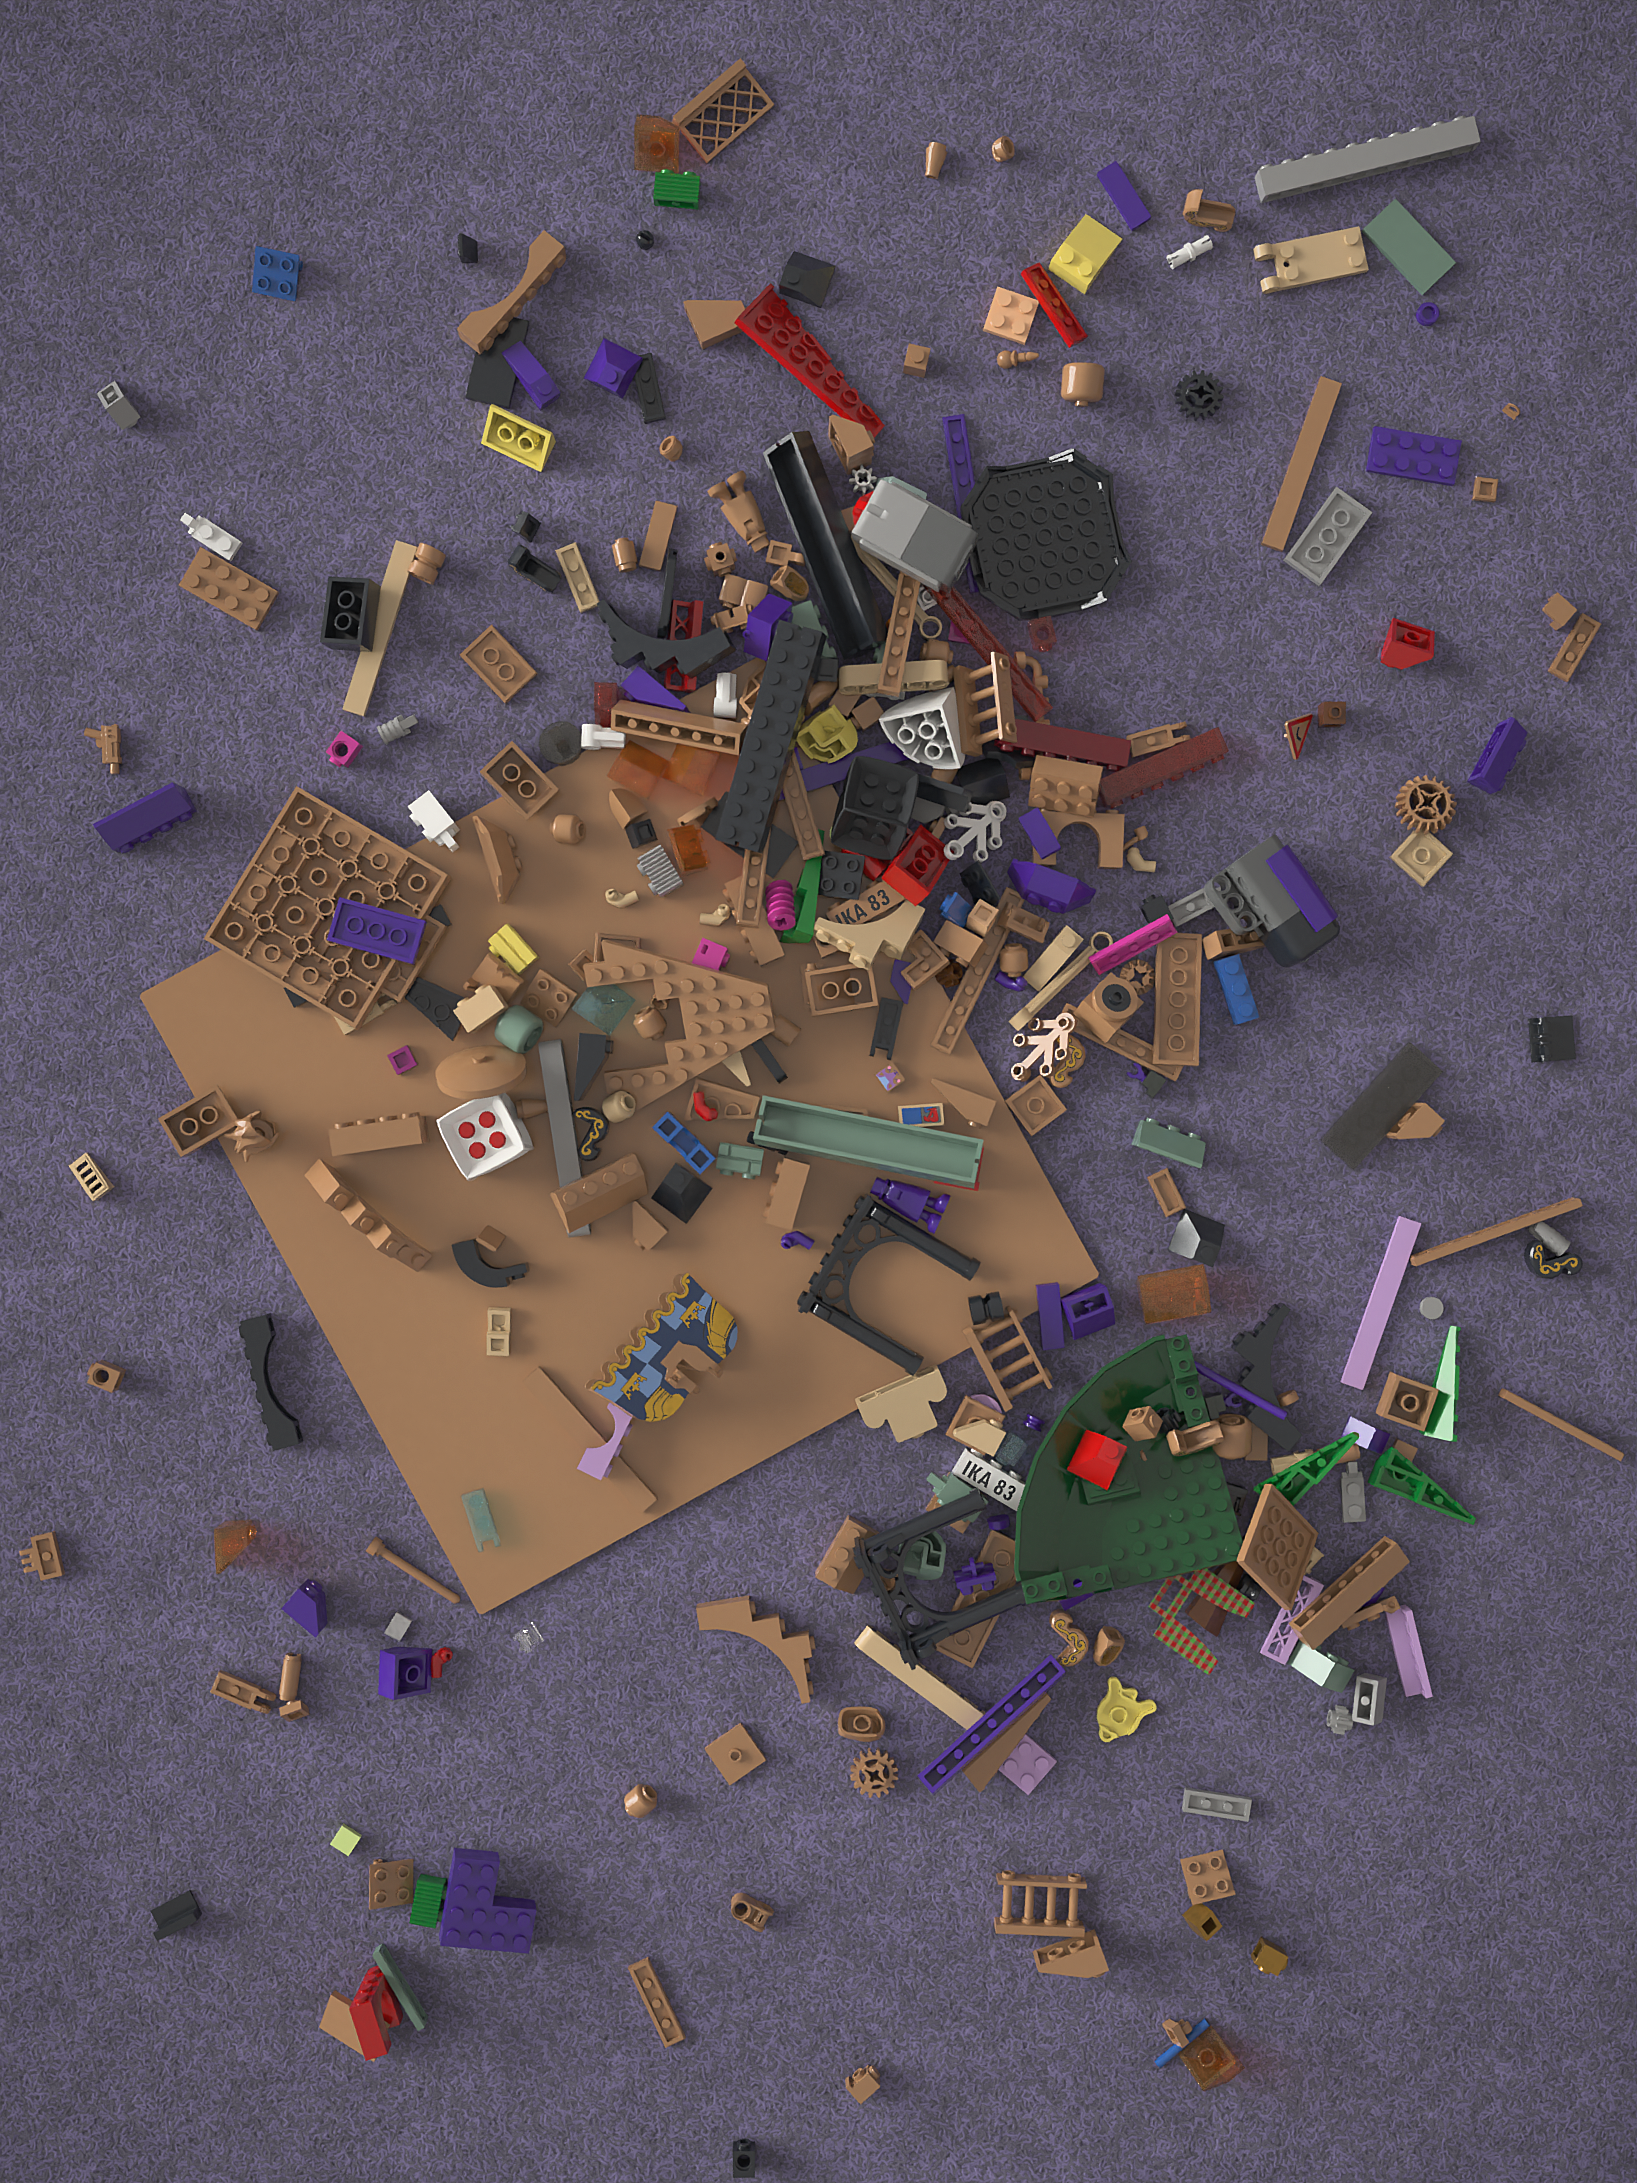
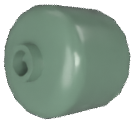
M513 1005L498 1017L494 1035L500 1043L516 1053L525 1054L539 1040L544 1024L538 1016L523 1006Z

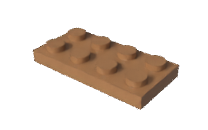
M200 547L179 584L183 589L256 631L260 628L279 595V592L202 547Z

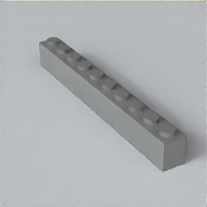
M1460 116L1451 122L1439 121L1431 127L1423 128L1419 126L1403 134L1395 132L1383 139L1375 137L1363 144L1351 143L1339 150L1331 148L1319 155L1311 153L1295 161L1294 159H1287L1275 166L1267 164L1258 170L1255 182L1260 202L1265 203L1474 151L1481 141L1475 117L1466 118V116Z

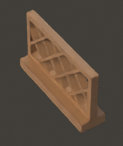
M740 58L673 116L672 123L683 133L703 160L708 163L774 106V103L746 69V64ZM743 77L751 84L750 92L737 90L738 82ZM733 94L734 105H721V96ZM737 95L750 96L749 108L736 107ZM752 98H762L767 105L761 110L752 109ZM707 108L717 109V121L705 120L704 111ZM720 109L733 111L732 123L719 121ZM736 111L749 113L748 122L745 124L735 123ZM691 122L701 123L700 135L690 134L685 127ZM703 124L716 125V137L703 136ZM719 126L732 127V133L728 139L718 138ZM702 140L715 142V150L709 155L702 149Z

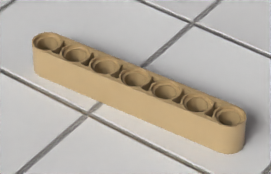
M867 1625L854 1642L865 1654L966 1730L986 1714L985 1711L978 1710V1706L969 1699L961 1697V1693L948 1683L945 1685L943 1680L929 1670L928 1672L925 1670L926 1667L920 1662L916 1665V1669L911 1670L909 1663L904 1664L901 1658L900 1647L889 1643L890 1640L879 1631L875 1632L872 1630V1626Z

